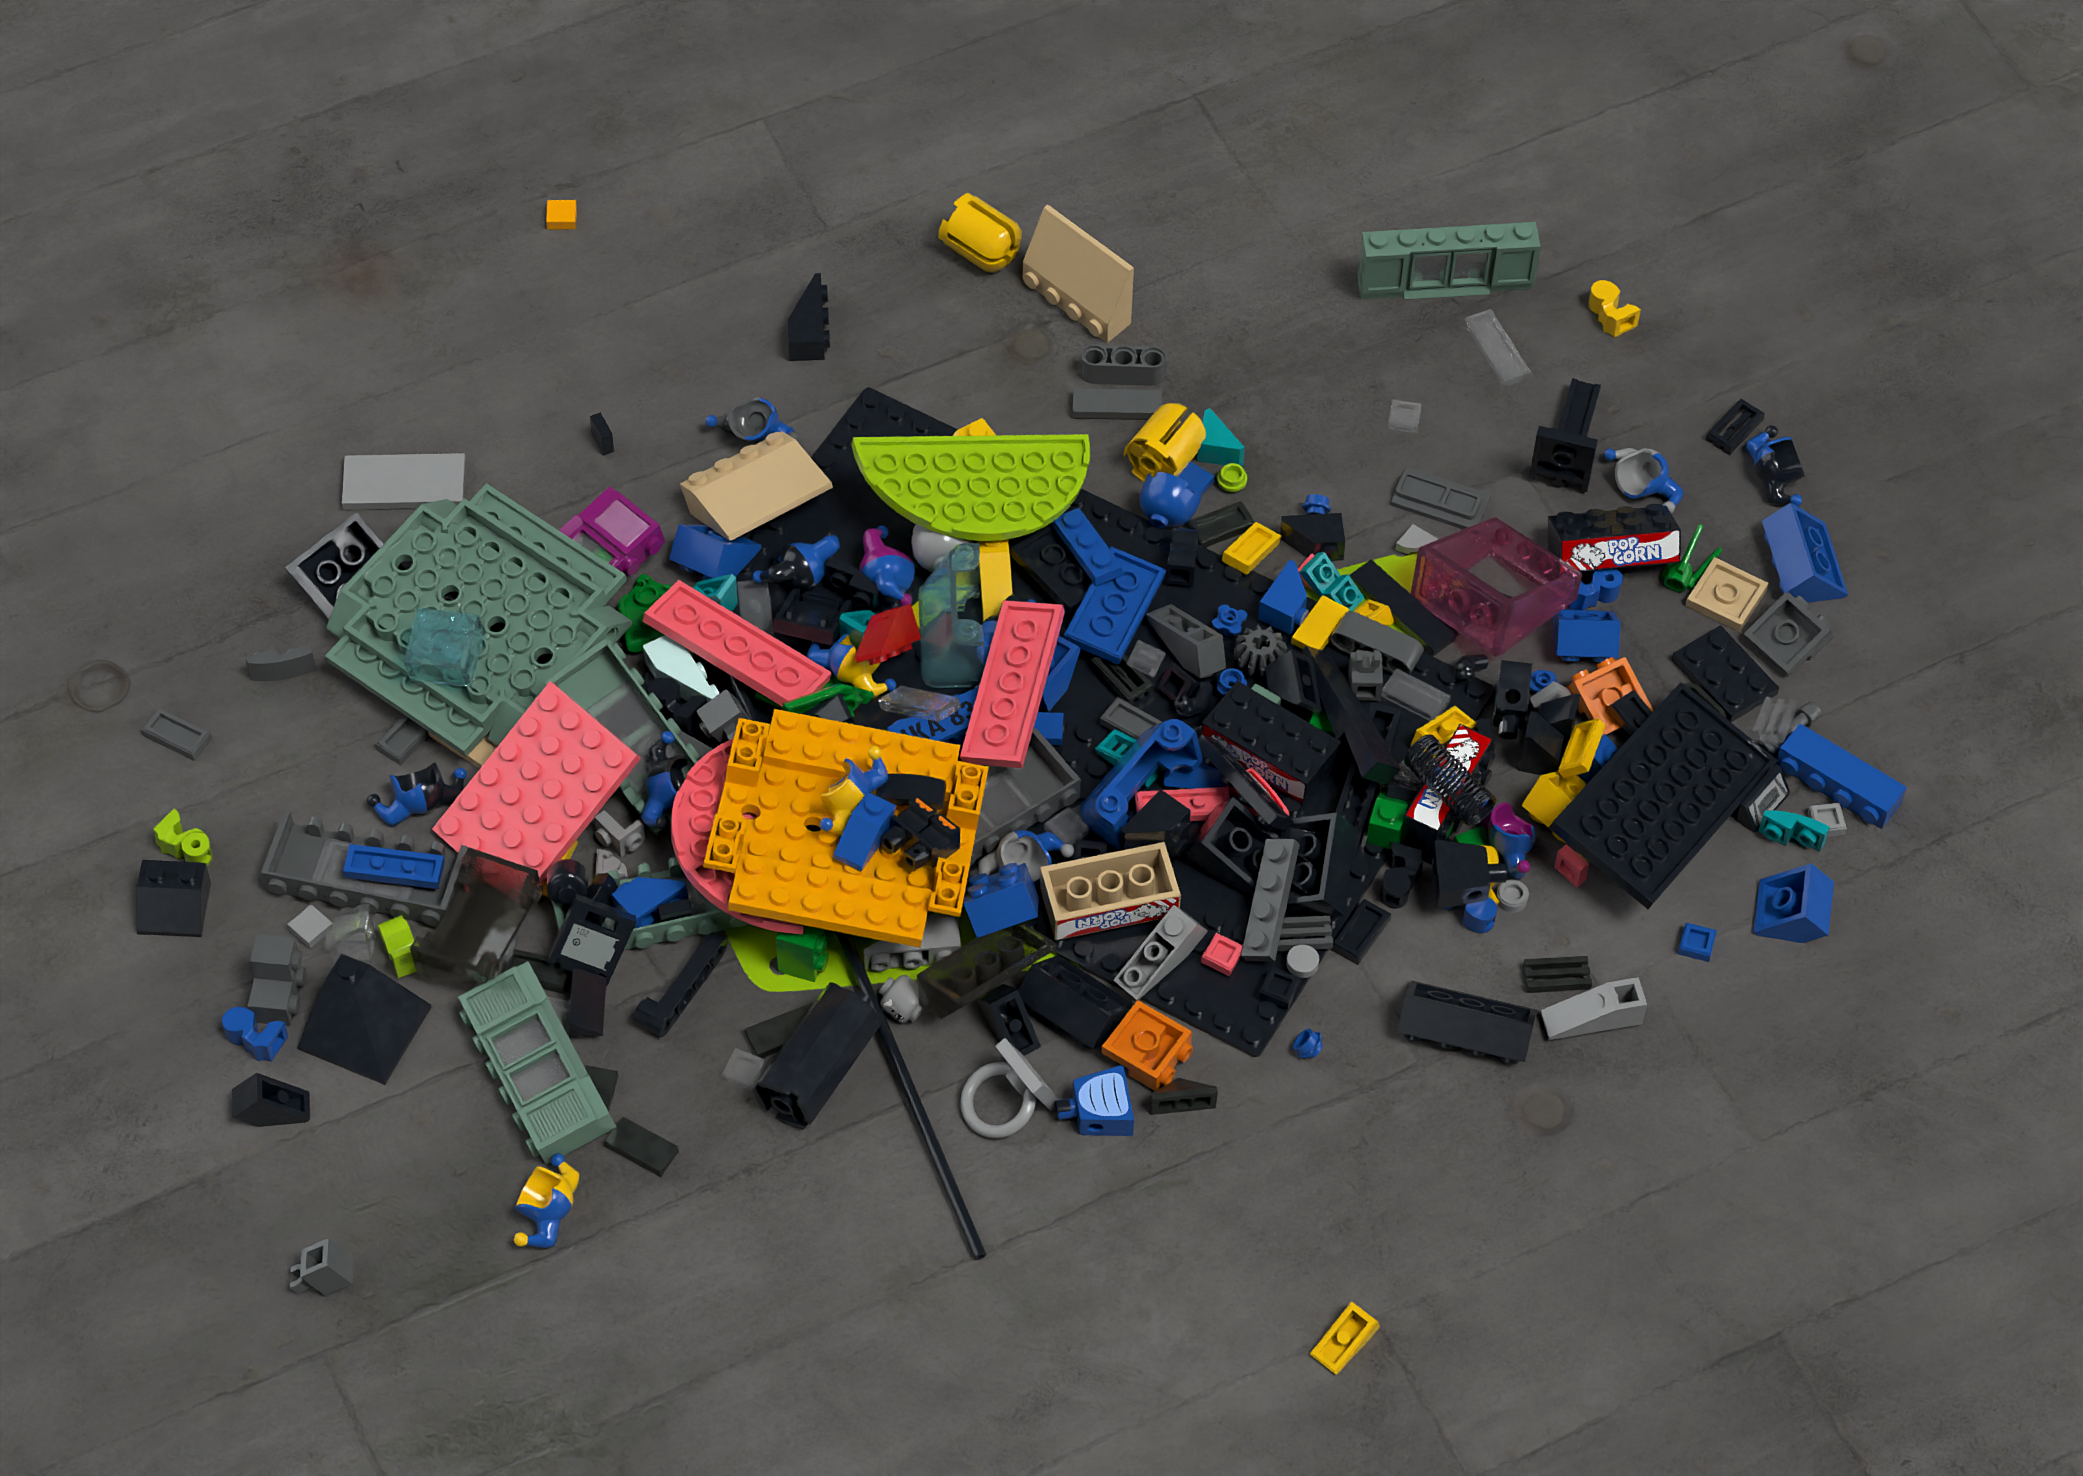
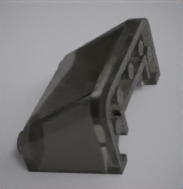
M469 847L462 858V863L468 865L467 872L464 877L459 876L457 879L459 891L434 934L427 932L424 938L417 936L410 947L417 975L429 981L486 984L488 980H493L498 973L501 959L533 903H537L542 895L543 886L540 884L538 870Z

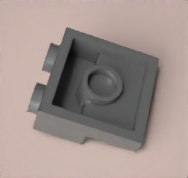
M1787 591L1744 632V636L1789 677L1808 657L1813 659L1833 639V635L1831 632L1832 625L1825 617L1820 614L1816 617L1809 611L1810 605L1801 596L1793 597Z

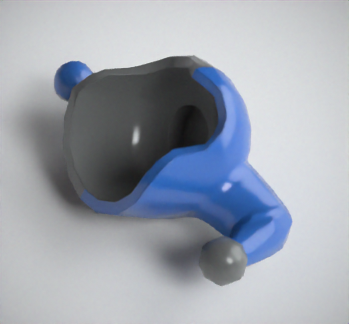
M761 397L745 400L738 406L731 408L728 414L720 417L709 415L705 420L708 427L713 428L717 426L723 431L733 432L738 438L749 443H759L765 440L769 434L781 431L796 439L797 442L799 441V435L794 429L778 420V413L771 402Z

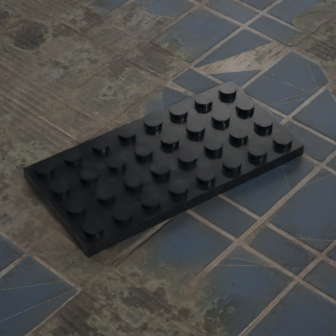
M1680 682L1549 826V829L1649 910L1778 760Z

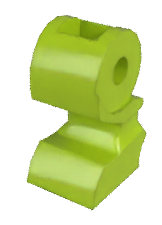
M175 808L153 828L156 844L161 848L162 854H171L176 859L184 856L185 862L206 863V866L212 861L213 855L207 835L198 828L183 832L180 815Z
M402 915L377 925L381 940L389 959L393 962L398 978L426 968L421 947L418 943H415L410 927Z

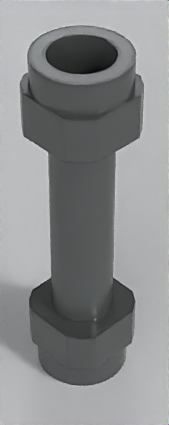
M1814 702L1804 704L1798 709L1797 716L1775 735L1769 733L1758 745L1772 756H1776L1779 753L1780 747L1799 724L1810 727L1822 715L1820 708Z

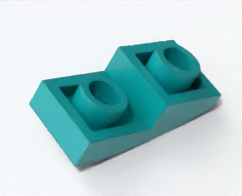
M1325 552L1317 553L1299 571L1320 598L1324 595L1349 608V611H1353L1365 598L1348 574L1340 575Z
M1766 810L1762 816L1758 832L1764 834L1769 840L1779 842L1784 846L1788 844L1791 838H1794L1801 845L1820 852L1826 843L1830 826L1803 815L1785 811Z

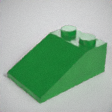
M804 925L803 934L778 932L776 936L778 972L815 982L819 971H825L829 959V953H825L828 937L824 936V929Z

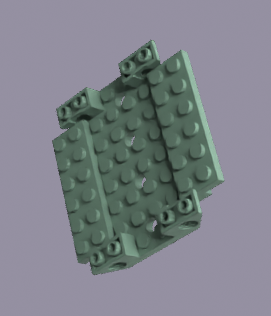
M486 483L470 501L464 498L458 505L448 499L421 504L340 590L326 627L327 631L340 640L325 655V658L329 664L467 757L488 733V740L498 747L545 688L544 681L605 638L612 645L633 624L632 621L609 605L604 606L623 586L627 578L623 572ZM403 561L413 562L412 566L407 570L397 569L398 565ZM448 592L459 593L458 597L453 601H445L443 599ZM501 622L505 624V628L500 632L490 631V627L495 623ZM542 654L552 655V659L548 663L540 664L536 662L537 658Z

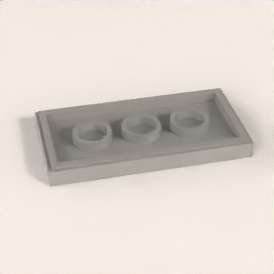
M465 453L347 455L344 459L343 510L417 509L421 504L448 499L458 505L464 499Z

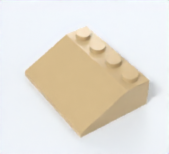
M1046 205L1043 208L1023 260V281L1029 288L1035 289L1045 296L1049 303L1057 305L1065 311L1072 320L1078 321L1088 328L1092 335L1100 337L1108 343L1131 324L1134 267L1051 206Z
M783 431L769 434L765 440L758 444L746 446L740 450V453L730 458L721 459L713 467L705 471L693 473L689 476L688 480L680 483L690 514L729 541L833 488L831 481L796 439Z

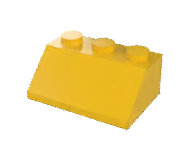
M1558 771L1541 775L1521 806L1529 811V816L1534 821L1549 827L1587 783L1577 775L1564 778ZM1552 832V834L1554 835V837H1556L1558 840H1560V841L1566 843V842H1565L1564 840H1562L1559 836H1557L1554 832ZM1579 854L1585 861H1588L1581 854Z

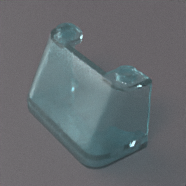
M963 543L954 546L919 588L921 675L925 684L933 688L976 687L982 679L984 671L983 628L974 620L958 619V611H965V604L969 598H980L979 543Z

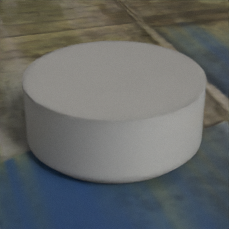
M1507 880L1506 883H1501L1496 895L1500 901L1498 905L1507 912L1523 910L1528 902V888L1518 880Z
M1308 945L1294 946L1287 955V969L1292 975L1300 978H1308L1314 975L1319 966L1317 951Z

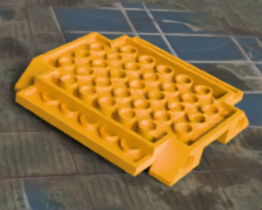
M774 709L771 725L739 718L727 764L725 784L718 813H715L703 867L735 873L728 903L729 911L921 948L928 911L957 917L961 915L989 767L958 761L961 745ZM871 746H878L881 749V759L888 774H915L945 780L947 785L944 809L937 810V814L940 812L960 827V849L946 859L938 857L937 866L933 869L925 864L915 871L908 867L903 860V853L907 851L903 846L896 852L890 853L881 844L862 871L834 859L833 854L841 836L830 830L828 832L823 830L813 832L808 830L806 826L816 825L820 827V821L825 817L833 821V813L826 808L820 796L822 793H828L829 787L839 782L846 775V771L842 766V762L846 758L852 760L863 772L869 771L873 760L868 755V749ZM876 790L871 792V794L876 796ZM897 805L894 815L899 816L908 808V805ZM750 812L758 817L756 819H747L743 814Z

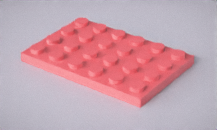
M549 681L432 830L458 853L461 845L468 846L469 863L512 901L523 907L539 885L546 879L549 868L555 862L561 860L640 761L641 757L556 684Z

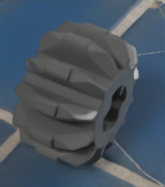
M1258 624L1255 627V631L1246 627L1243 635H1238L1236 648H1234L1235 660H1238L1240 669L1248 668L1249 676L1254 672H1259L1263 678L1266 673L1265 667L1284 655L1287 646L1285 645L1286 642L1282 641L1281 632L1273 633L1271 626L1266 630H1262Z

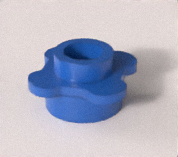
M1228 605L1219 606V614L1217 618L1213 619L1212 626L1226 636L1239 634L1242 622L1247 619V613L1244 610L1230 608Z

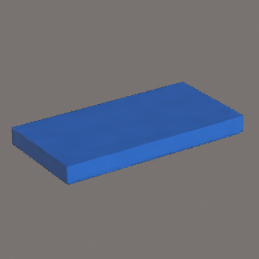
M1111 546V552L1123 567V575L1097 586L1093 582L1091 583L1063 638L1079 646L1080 649L1119 665L1165 578L1167 570Z

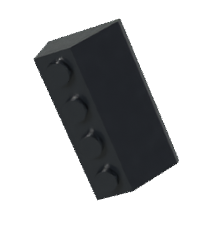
M1411 980L1405 995L1397 1032L1403 1033L1404 1037L1409 1040L1423 1041V1038L1436 1041L1435 1044L1443 1048L1454 1049L1455 1046L1468 1049V1053L1476 1056H1486L1488 1053L1499 1056V1059L1503 1062L1517 1064L1518 1061L1525 1062L1537 1009Z

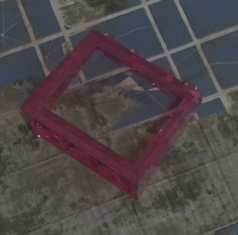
M1494 517L1419 547L1410 594L1440 620L1496 657L1505 653L1575 601L1578 596L1582 573L1497 517ZM1492 555L1539 587L1509 599L1468 570L1487 556Z

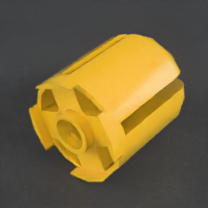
M970 193L962 195L953 203L957 208L948 222L944 219L942 220L938 238L943 241L944 245L985 272L995 273L1002 270L1015 258L1020 248L1022 230L1018 223Z
M1179 403L1161 405L1124 448L1123 456L1127 454L1129 461L1134 466L1131 472L1142 482H1145L1148 474L1151 473V477H1155L1157 472H1164L1178 477L1197 454L1201 443L1206 438V429L1201 419L1194 412L1178 429L1181 418L1188 410L1187 407Z

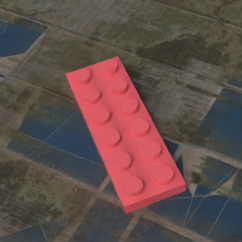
M680 580L644 613V623L782 707L784 702L821 690L830 681L832 672Z
M1003 600L961 750L960 758L962 762L1023 768L1065 613L1063 605Z

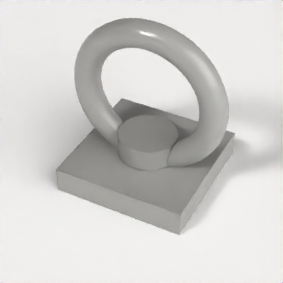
M1006 1038L995 1047L1007 1062H993L976 1070L966 1081L961 1093L960 1107L965 1122L974 1132L988 1138H1004L1022 1129L1034 1112L1036 1097L1051 1112L1056 1108L1055 1101L1059 1100L1025 1056ZM995 1075H1005L1023 1097L1022 1106L1018 1114L1009 1122L1001 1125H990L980 1120L973 1106L974 1095L978 1087L986 1079Z

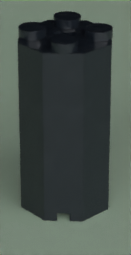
M833 982L826 986L753 1087L752 1091L762 1108L767 1112L771 1107L779 1112L775 1117L776 1119L802 1130L814 1121L881 1025V1019L877 1016L874 1008L869 1005L871 999L867 994L859 990L853 992Z

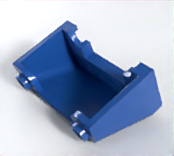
M1178 719L1167 720L1147 729L1080 806V815L1083 823L1119 850L1120 830L1130 821V817L1126 814L1128 811V801L1160 766L1172 775L1176 768L1188 767V769L1194 772L1203 762L1196 731Z

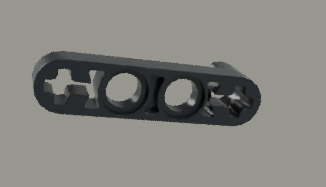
M711 932L659 1003L649 997L641 1000L633 1016V1023L660 1037H664L724 956L728 940Z

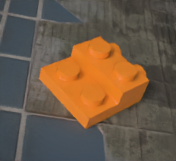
M1610 657L1597 664L1598 670L1590 674L1587 669L1572 676V683L1566 687L1570 690L1571 694L1581 695L1578 706L1580 715L1585 713L1589 721L1601 719L1605 724L1603 731L1605 735L1622 728L1608 710L1609 706L1632 690H1635L1649 709L1654 712L1626 657L1617 661Z
M1137 1000L1102 1045V1054L1128 1068L1130 1077L1156 1091L1161 1084L1165 1086L1172 1081L1176 1073L1174 1067L1178 1061L1185 1063L1189 1059L1194 1048L1191 1045L1192 1031Z

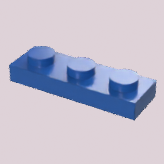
M1080 508L1064 513L1052 522L1055 531L1095 586L1123 575L1122 565Z
M350 844L343 874L344 878L439 889L445 860L444 855Z

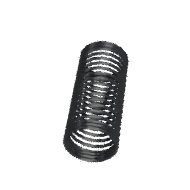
M1428 734L1421 737L1405 754L1404 764L1416 776H1419V779L1431 791H1434V794L1446 806H1449L1450 810H1453V813L1466 826L1478 824L1493 810L1496 804V797L1481 782H1478V779L1474 778V775L1470 774V771L1465 766L1463 767V764L1459 763V760L1455 759V756L1451 755V752L1444 748L1443 744H1440L1434 735ZM1438 753V755L1427 766H1425L1427 762ZM1440 757H1442L1441 760H1440L1433 768L1430 769V767H1431ZM1446 760V762L1441 766V768L1438 769L1435 773H1433L1435 769ZM1447 765H1449V767H1448L1440 776H1438V774H1439ZM1453 768L1449 775L1441 781L1443 776ZM1457 772V774H1456L1447 784H1445L1446 781H1447L1454 773ZM1459 776H1461V777L1457 780V782H1456L1455 784H1453V785L1449 788V786H1450ZM1464 780V782L1455 791H1453L1454 788ZM1466 784H1468V785L1466 786V788H1465L1461 793H1459V794L1457 795V793H1458ZM1472 787V789L1462 799H1460L1464 795V793ZM1475 792V794H1474L1468 801L1465 802V800H1466L1472 793ZM1486 802L1483 808L1470 818L1471 814L1475 813Z

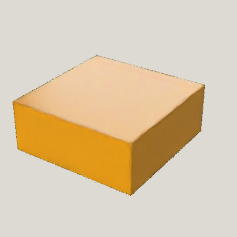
M547 200V230L576 229V200Z

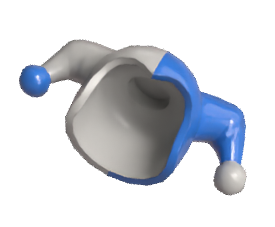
M1608 448L1605 450L1604 458L1606 460L1613 461L1614 459H1619L1615 467V480L1623 494L1629 498L1636 499L1658 494L1667 499L1663 506H1667L1671 513L1674 512L1675 506L1682 500L1684 491L1669 477V466L1661 453L1654 449L1646 448L1640 450L1625 448L1616 451Z
M1027 830L1012 831L1002 838L996 850L979 860V874L986 873L988 876L991 873L999 872V869L1004 865L1026 863L1035 885L1040 882V867L1051 865L1049 851H1061L1064 857H1071L1074 853V848L1071 844H1065L1052 832H1043L1036 835Z

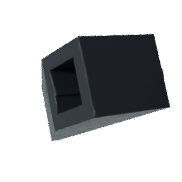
M821 273L814 274L788 318L789 361L825 360L824 348H830L829 330H823V325H829L828 307L822 308V302H828L827 285H821Z

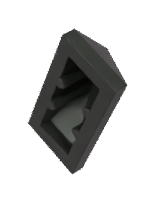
M1177 1078L1151 1094V1115L1215 1109L1218 1094L1217 1087Z

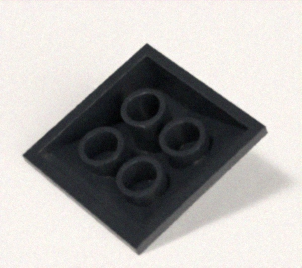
M355 512L288 564L285 570L329 620L340 590L384 544L358 513ZM401 564L398 565L397 569L406 570Z
M341 953L325 979L298 1049L386 1085L432 1007L430 1003L373 966Z

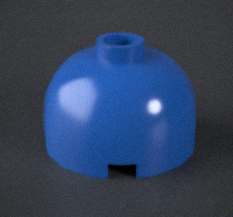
M1157 472L1155 477H1151V473L1147 475L1139 500L1142 511L1150 519L1149 521L1153 526L1161 529L1166 527L1174 528L1185 525L1192 519L1202 499L1200 493L1196 489L1194 493L1187 489L1189 483L1184 479L1172 474Z

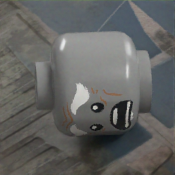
M902 975L896 980L890 977L879 991L883 995L880 1001L882 1010L900 1023H905L908 1020L913 1023L928 1004V1001L925 1000L926 990L907 975Z

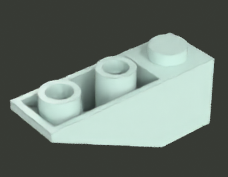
M666 635L642 646L645 663L654 678H669L680 685L681 698L688 701L691 696H701L707 698L708 703L719 695L714 684L709 685L706 681L707 674L701 662L695 663L692 658L694 654L689 649Z

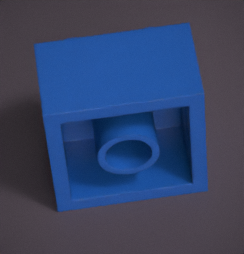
M1010 863L1002 866L997 873L988 876L986 873H981L973 876L966 883L963 904L977 938L1038 917L1039 896L1026 863L1020 865Z

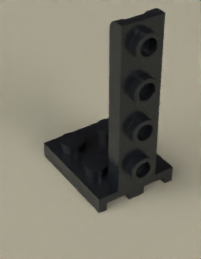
M1572 378L1558 429L1543 426L1538 428L1529 479L1535 480L1537 475L1553 479L1552 484L1564 487L1566 482L1582 486L1581 491L1583 492L1588 491L1598 440L1587 436L1601 390V384L1586 383Z

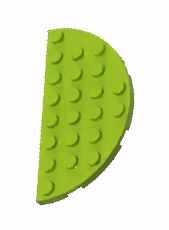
M1088 434L853 437L851 443L854 458L865 480L874 492L897 513L913 523L939 534L975 541L1016 538L1033 533L1055 521L1075 501L1082 488L1090 461Z

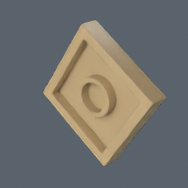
M1714 557L1687 598L1685 606L1740 632L1767 591L1769 583Z

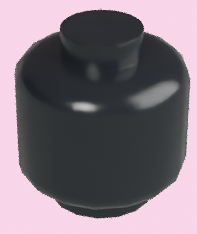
M562 859L555 862L547 872V894L551 901L559 906L570 907L576 894L586 897L588 893V873L581 863L572 859Z

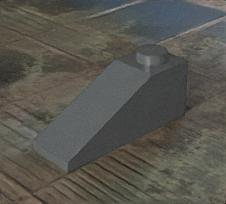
M1172 604L1146 614V620L1183 668L1199 678L1210 677L1215 672L1226 668L1223 635Z

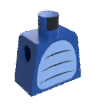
M1123 1065L1076 1078L1073 1081V1098L1055 1101L1058 1120L1077 1117L1079 1133L1082 1135H1133L1134 1116Z

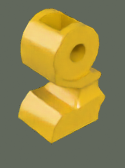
M1599 280L1593 283L1591 287L1588 305L1591 311L1599 314L1598 321L1602 323L1603 331L1615 338L1637 327L1641 309L1630 304L1617 309L1620 297L1619 288L1612 282Z

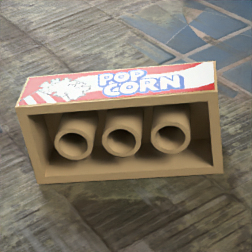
M1165 842L1040 867V890L1055 940L1163 919L1173 905L1180 908L1181 894Z

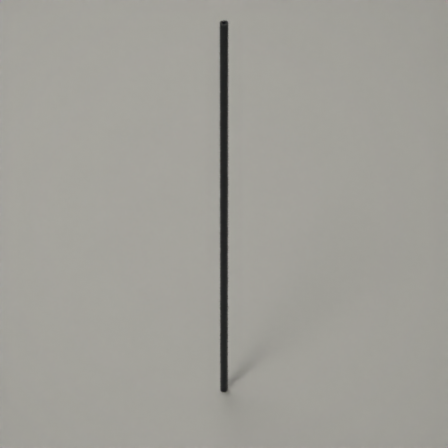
M726 673L736 698L741 703L750 720L760 722L744 683ZM836 932L860 991L869 996L871 999L869 1005L874 1008L877 1016L881 1019V1025L877 1029L973 1258L974 1260L983 1259L987 1255L853 939L850 934Z

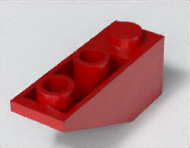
M911 603L871 616L855 656L857 663L868 660L869 665H874L886 661L887 658L897 656L901 652L912 649L911 643L920 640L921 635Z

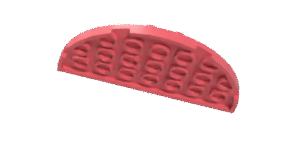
M733 739L720 744L697 761L686 774L684 783L676 793L671 818V838L676 858L693 886L708 901L722 911L741 921L764 929L783 933L803 934L804 925L729 911L728 903L735 873L703 867L715 813H718L725 784L727 764ZM750 812L743 814L747 819H756L758 817Z

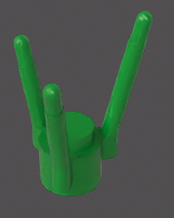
M1698 524L1680 563L1665 564L1661 578L1664 579L1665 586L1672 591L1681 593L1686 591V589L1692 590L1695 582L1706 571L1713 558H1717L1722 553V548L1718 547L1694 574L1692 573V566L1688 561L1702 532V524Z

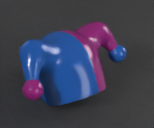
M879 526L877 529H867L863 535L865 555L860 562L859 571L876 585L879 593L899 600L902 606L912 603V597L905 592L909 589L914 579L915 569L913 561L909 556L883 543L881 538H886L888 535V528L886 526Z
M1486 802L1479 808V811L1483 808ZM1503 802L1497 805L1479 823L1487 831V839L1490 846H1493L1497 853L1503 856L1509 877L1519 880L1525 877L1526 872L1530 870V864L1525 860V854L1535 844V831L1533 825L1520 819L1513 813L1512 806L1509 803Z

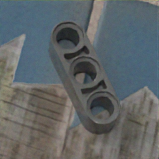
M1089 345L1081 353L1080 373L1084 381L1092 384L1154 386L1162 383L1165 379L1167 357L1166 353L1159 347Z
M1348 611L1344 614L1330 637L1331 642L1336 648L1348 654L1356 652V650L1369 652L1380 650L1382 654V669L1400 677L1410 675L1424 652L1422 644L1413 637L1353 611Z

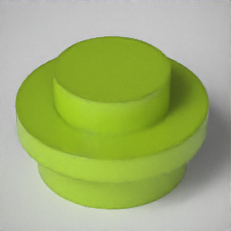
M1230 463L1219 471L1217 482L1223 490L1237 492L1246 486L1247 474L1240 465Z

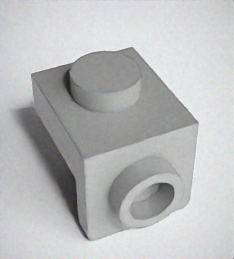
M605 810L595 816V835L598 841L605 847L609 845L620 857H623L630 851L637 850L645 840L644 824L640 820L624 829Z

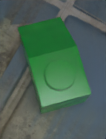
M1382 789L1376 799L1369 821L1366 843L1386 849L1391 848V842L1399 844L1403 818L1412 802L1387 797L1385 790Z

